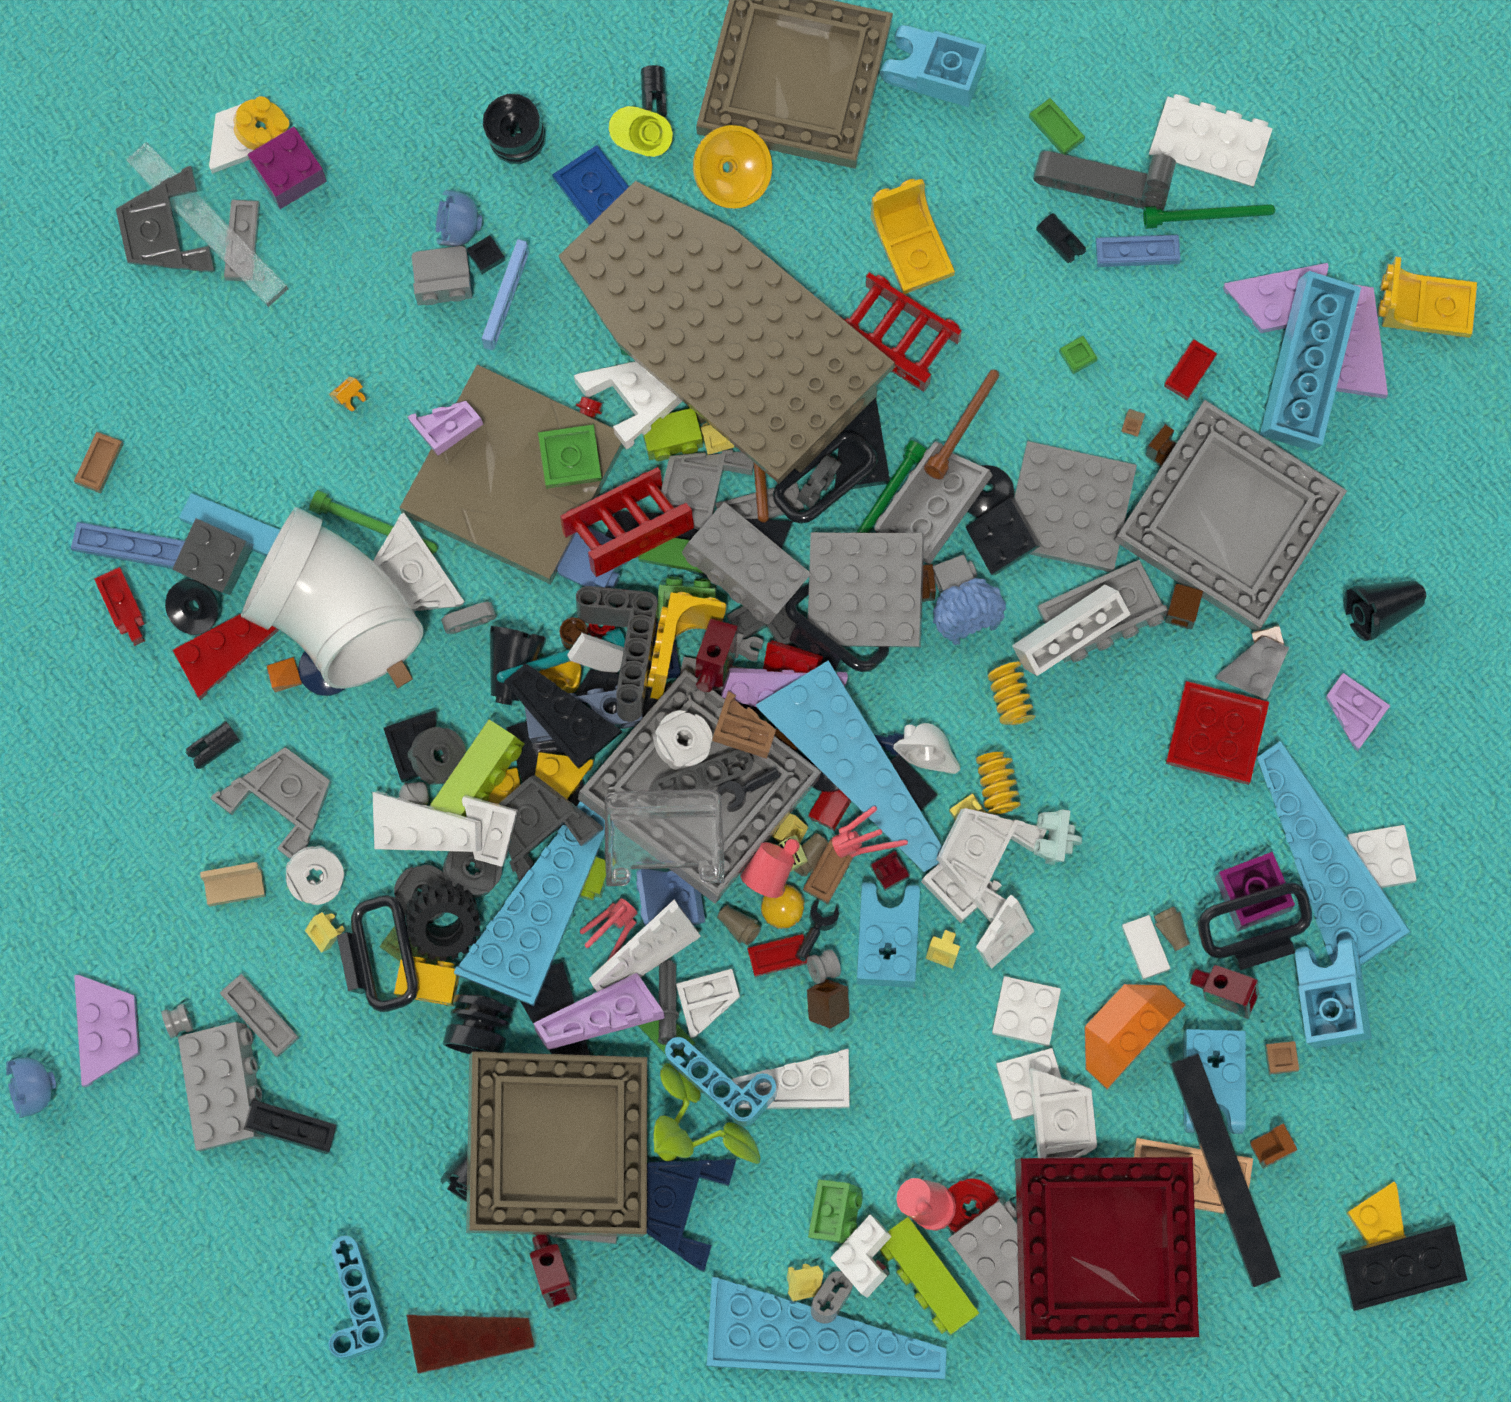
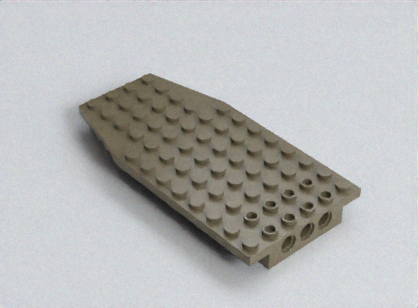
M637 181L627 188L559 255L561 263L576 285L581 289L591 307L594 308L617 345L777 483H780L794 468L801 473L877 396L876 386L895 368V362L734 228Z

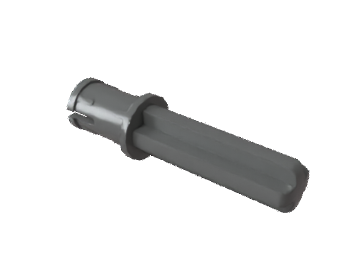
M666 960L659 964V1006L662 1008L665 1018L659 1020L658 1042L666 1045L672 1038H676V1020L679 1018V1013L676 1011V964L672 960Z

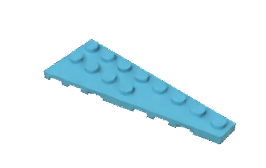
M829 661L756 704L759 711L863 813L873 806L877 807V811L868 818L892 841L907 840L908 844L899 848L923 872L939 863L936 858L942 845Z
M1278 742L1258 756L1260 768L1272 795L1277 815L1281 820L1286 840L1294 856V862L1303 887L1309 896L1316 917V923L1321 931L1326 945L1325 948L1332 964L1337 959L1339 941L1352 938L1358 947L1361 966L1410 934V929L1283 742Z
M580 801L576 807L599 823L604 830L587 844L581 846L566 824L562 825L557 835L548 847L543 850L539 859L528 870L505 901L504 906L495 918L490 921L486 930L477 942L472 945L459 966L455 968L454 974L534 1006L610 823Z
M712 1277L707 1367L945 1380L946 1348L838 1315L830 1323H820L813 1319L811 1306L764 1293L718 1277Z

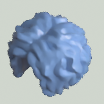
M974 578L962 583L959 587L951 586L949 589L944 590L940 593V597L937 598L936 606L933 609V623L936 624L938 631L942 633L944 638L952 641L953 645H959L960 638L964 639L969 633L974 634L976 631H980L982 627H990L991 631L996 630L998 625L1001 624L1000 622L1003 621L1005 617L1004 611L1006 610V603L998 587L985 583V579Z

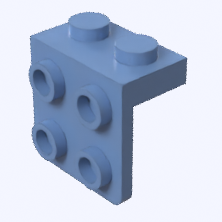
M588 527L601 545L613 540L605 536V534ZM576 532L558 566V574L584 587L615 588L620 578L619 571L622 565L596 577L591 571L588 552L591 550Z
M637 870L636 885L641 901V917L645 925L654 919L673 900L677 902L693 925L705 923L702 897L698 890L673 871Z

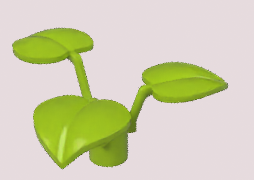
M663 1063V1067L660 1070L663 1086L672 1096L683 1100V1105L675 1120L665 1115L660 1116L656 1120L653 1134L654 1152L667 1162L673 1161L677 1156L688 1158L693 1154L694 1147L716 1137H723V1144L731 1153L746 1161L759 1164L760 1154L753 1137L745 1128L736 1123L727 1122L723 1127L724 1130H718L694 1142L691 1141L687 1132L680 1128L678 1124L686 1112L690 1101L697 1103L700 1100V1090L671 1064Z

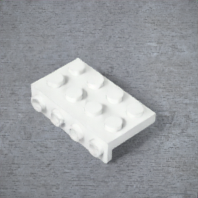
M1174 94L1173 98L1168 96L1149 156L1155 154L1167 155L1174 158L1178 165L1254 187L1273 129L1268 127L1269 123L1253 118L1252 122L1241 119L1242 115L1234 111L1227 110L1226 114L1215 111L1216 107L1208 103L1201 102L1200 106L1189 103L1190 99L1182 95Z

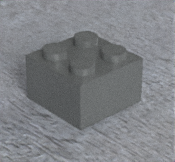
M196 518L172 570L222 593L231 595L254 544Z

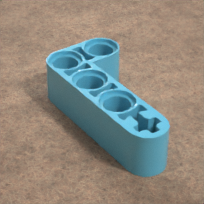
M676 1037L666 1044L665 1054L669 1063L740 1126L753 1124L777 1096L778 1090L775 1080L768 1074L756 1075L741 1089L686 1039ZM675 1048L678 1050L683 1049L686 1057L690 1060L688 1065L681 1056L675 1057L673 1052ZM697 1066L707 1067L709 1069L708 1074L704 1078L699 1079L693 1076V1071ZM763 1082L769 1083L772 1086L770 1093L765 1096L756 1093V1087ZM719 1085H727L730 1088V1093L724 1098H718L714 1094L715 1089ZM742 1104H748L752 1107L751 1114L744 1118L739 1117L736 1114L737 1108Z
M340 1236L333 1242L331 1250L354 1326L334 1333L330 1337L328 1344L333 1355L339 1359L346 1360L380 1349L386 1343L387 1333L361 1247L353 1238ZM344 1244L353 1247L349 1251L351 1261L354 1263L358 1261V1264L349 1265L347 1258L339 1253L344 1250ZM354 1271L361 1272V1283L354 1287L349 1286L347 1279L350 1273ZM364 1299L369 1300L371 1303L370 1311L365 1315H359L356 1311L358 1302ZM370 1328H377L380 1334L379 1339L375 1343H367L365 1341L366 1331ZM343 1337L349 1338L351 1341L350 1349L345 1353H339L336 1349L338 1340Z

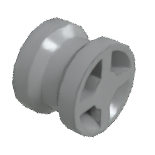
M826 950L821 956L812 955L807 958L808 971L815 983H822L827 977L836 978L840 976V963L833 950Z
M184 1003L178 1005L172 1011L168 1009L161 1011L170 1038L177 1037L179 1032L194 1030Z

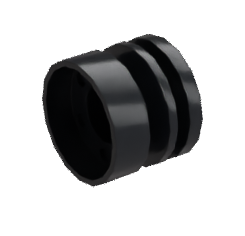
M506 94L497 97L488 105L483 115V128L492 151L499 159L509 164H523L533 160L540 154L545 144L546 132L537 107L530 99L520 94Z
M455 995L453 1004L462 1009H451L450 1015L462 1021L461 1025H447L443 1045L469 1055L472 1052L503 1053L506 1038L496 1034L495 1030L509 1029L510 1023L500 1018H512L514 1009L495 999L484 996Z

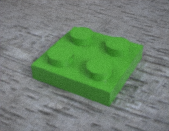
M594 424L538 432L546 489L602 481Z

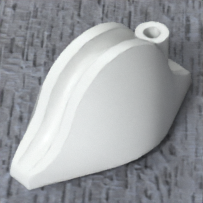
M923 723L917 727L906 725L904 727V739L894 744L893 749L906 761L917 767L956 774L961 770L958 761L951 751L946 735L933 724Z

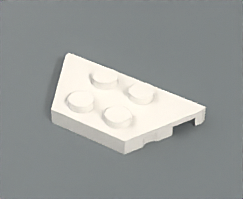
M405 513L401 514L373 562L397 586L413 611L462 606L464 600Z
M1034 1068L1029 1069L1038 1158H1078L1097 1147L1092 1090L1089 1087Z

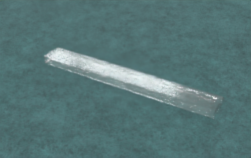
M147 142L126 159L128 164L152 188L161 184L168 177L171 178L177 174ZM196 192L170 198L172 209L267 307L289 289Z

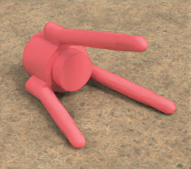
M876 806L871 807L850 824L839 828L840 834L832 837L834 850L840 858L848 855L853 858L864 853L905 846L908 844V841L900 840L861 847L862 842L882 834L881 829L859 836L856 831L851 832L852 829L877 811Z
M622 898L616 904L612 903L604 912L580 929V934H585L605 918H608L604 925L585 943V948H589L612 925L619 929L624 925L625 927L608 960L621 949L627 935L636 924L633 920L638 914L636 909Z

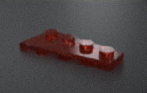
M406 1315L418 1374L535 1348L529 1318Z

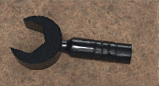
M775 767L747 781L744 786L735 781L724 782L718 787L716 797L718 799L726 792L734 794L736 801L728 806L727 810L728 812L738 811L745 804L746 792H753L780 778V775Z
M819 901L812 905L809 919L814 927L810 928L795 955L797 959L806 961L820 936V930L827 931L835 927L839 917L837 906L833 916L823 918L817 912Z

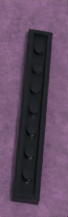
M1196 1053L1169 1063L1251 1286L1256 1287L1280 1278V1272L1199 1054Z

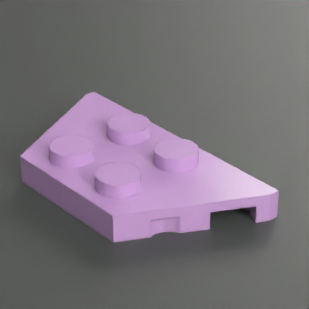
M1328 263L1229 282L1224 284L1223 289L1227 295L1230 294L1239 304L1238 308L1244 315L1251 318L1252 324L1260 333L1287 328L1299 278L1308 271L1327 276L1329 266Z
M74 975L81 1084L83 1087H89L93 1084V1081L106 1073H111L120 1064L128 1062L140 1054L136 997L86 977Z

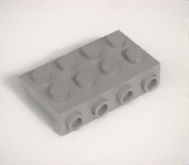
M937 441L926 450L918 466L909 474L908 480L900 491L894 495L891 504L878 518L875 525L876 533H923V561L931 564L993 476L989 469L953 453L948 459L949 470L943 479L938 480L929 476L925 472L924 466L928 459L935 454H939L943 447Z
M725 502L700 528L682 551L683 556L690 565L700 569L713 584L723 588L735 602L741 603L757 620L763 621L765 624L772 622L811 575L807 569Z
M1140 560L1038 605L1037 610L1044 624H1046L1094 591L1107 585L1119 591L1131 614L1063 659L1064 663L1070 660L1073 663L1085 659L1088 656V652L1098 648L1099 651L1111 647L1114 644L1113 641L1118 638L1129 639L1139 633L1138 629L1147 625L1152 628L1165 621L1164 617H1166L1168 609L1166 605H1162Z
M233 1022L179 1036L178 1042L195 1150L201 1152L249 1139L265 1138L264 1135L244 1130L251 1101H262V1091L259 1085H257L256 1078L258 1065L253 1057L251 1048L253 1035L247 1025Z
M1001 1197L995 1204L952 1234L948 1240L1020 1335L1017 1210L1011 1200L1006 1202Z

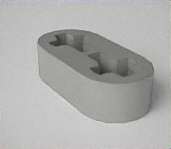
M483 602L447 614L441 621L446 634H455L494 620L496 613L492 602Z
M842 1271L831 1273L813 1299L811 1315L817 1322H832L850 1297L853 1284ZM839 1283L844 1285L837 1293L833 1292L835 1285L837 1286ZM827 1301L831 1302L830 1308L826 1309L825 1312L820 1310V1307H823Z

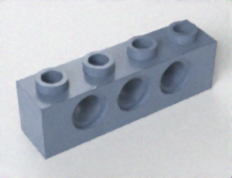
M617 686L614 691L604 692V689H593L587 691V695L577 697L575 693H569L619 729L636 727L644 718L642 713L638 720L627 722L620 719L617 713L608 714L605 712V707L608 703L617 702ZM525 707L531 742L538 743L553 740Z

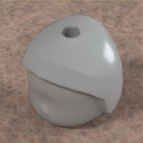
M424 782L405 783L400 789V798L410 800L409 802L428 805V790Z

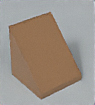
M1129 409L1121 432L1138 437L1145 413Z
M402 660L386 669L397 688L413 680Z

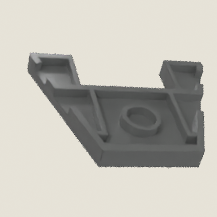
M192 166L185 167L173 177H168L151 190L141 193L116 208L126 259L129 264L215 272L209 246L181 252L172 212L171 197L198 192Z
M536 775L529 777L499 803V805L518 810L508 851L511 857L509 863L512 871H516L519 882L534 865L528 854L564 823L581 846L587 844L604 830L599 823Z

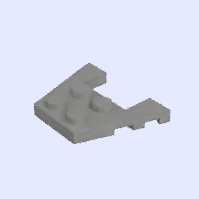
M733 450L722 451V454L713 455L695 453L669 456L661 492L674 508L687 503L692 509L694 528L700 530L713 515L723 471L752 475L754 469L753 461L744 453L733 452Z
M285 747L257 765L250 773L231 782V785L221 792L218 791L213 794L211 800L233 815L247 796L253 793L295 825L277 848L279 852L291 859L295 853L308 846L331 782Z

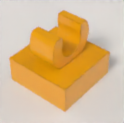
M350 376L329 394L335 403L343 404L347 410L352 412L355 410L350 403L352 397L357 396L361 402L366 400L364 394L359 392L363 386L356 378Z

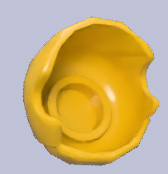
M570 661L539 671V673L567 693H575L579 688L581 681V665L579 663Z
M785 884L783 896L778 898L763 896L761 901V913L769 925L777 929L794 926L800 921L804 912L805 901L796 887Z

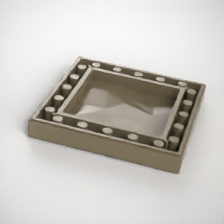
M729 0L696 125L697 134L706 136L714 129L722 126H743L758 134L765 142L768 150L856 169L890 34L893 13L834 0Z
M476 365L456 403L467 401L479 415L483 425L438 456L431 448L399 507L401 514L405 513L407 517L551 585L558 572V566L576 534L574 533L568 537L563 535L560 516L598 497L624 446L614 434L612 427ZM594 424L602 481L546 489L538 432Z
M472 1052L469 1055L466 1233L645 1236L647 1234V1057Z

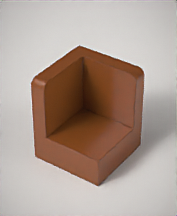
M1284 1123L1250 1142V1146L1262 1169L1294 1154L1298 1150Z

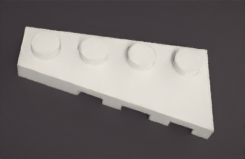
M380 791L372 792L375 849L481 851L480 821L450 812L445 813L435 810L434 807L409 802L410 800L400 797L395 798Z
M673 900L597 970L589 980L598 992L635 973L641 977L700 938L701 935L677 902Z
M849 1049L732 1079L736 1085L743 1089L758 1074L764 1073L772 1076L778 1092L775 1100L767 1109L849 1108ZM765 1082L760 1083L756 1087V1093L762 1096L769 1094L772 1090V1086ZM742 1104L737 1110L752 1109V1107L748 1104Z

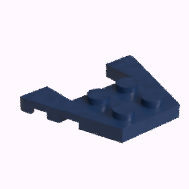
M736 1160L647 1162V1235L702 1272H705L712 1245L683 1237L699 1179L729 1187Z

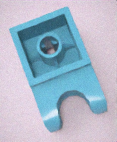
M905 25L898 27L894 36L895 43L899 49L911 55L905 60H887L880 71L883 81L893 86L969 107L986 64V45L935 30L934 33Z
M864 882L862 884L856 984L914 988L920 897L918 885H908L905 888L903 902L898 907L887 908L878 902L874 883ZM884 949L894 952L890 960L883 959L884 955L879 953L884 952Z
M1349 938L1339 941L1337 959L1333 965L1327 968L1319 967L1315 953L1308 947L1297 948L1295 959L1306 1043L1316 1049L1372 1039L1359 951L1354 940ZM1337 1007L1340 1009L1339 1013L1333 1018L1331 1013L1335 1012L1334 1008Z
M1187 1029L1183 1034V1058L1196 1053L1199 1054L1218 1108L1226 1115L1228 1130L1233 1134H1242L1246 1126V1031ZM1212 1056L1217 1057L1221 1062L1217 1068L1212 1067V1063H1208V1059ZM1184 1105V1130L1187 1133H1195Z

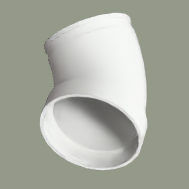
M295 507L282 526L262 564L243 607L241 617L267 630L273 626L292 638L310 656L317 669L321 672L324 681L329 686L342 689L371 682L388 673L386 669L401 660L403 662L412 654L422 639L423 626L401 591L369 557L339 535L321 526L322 519Z

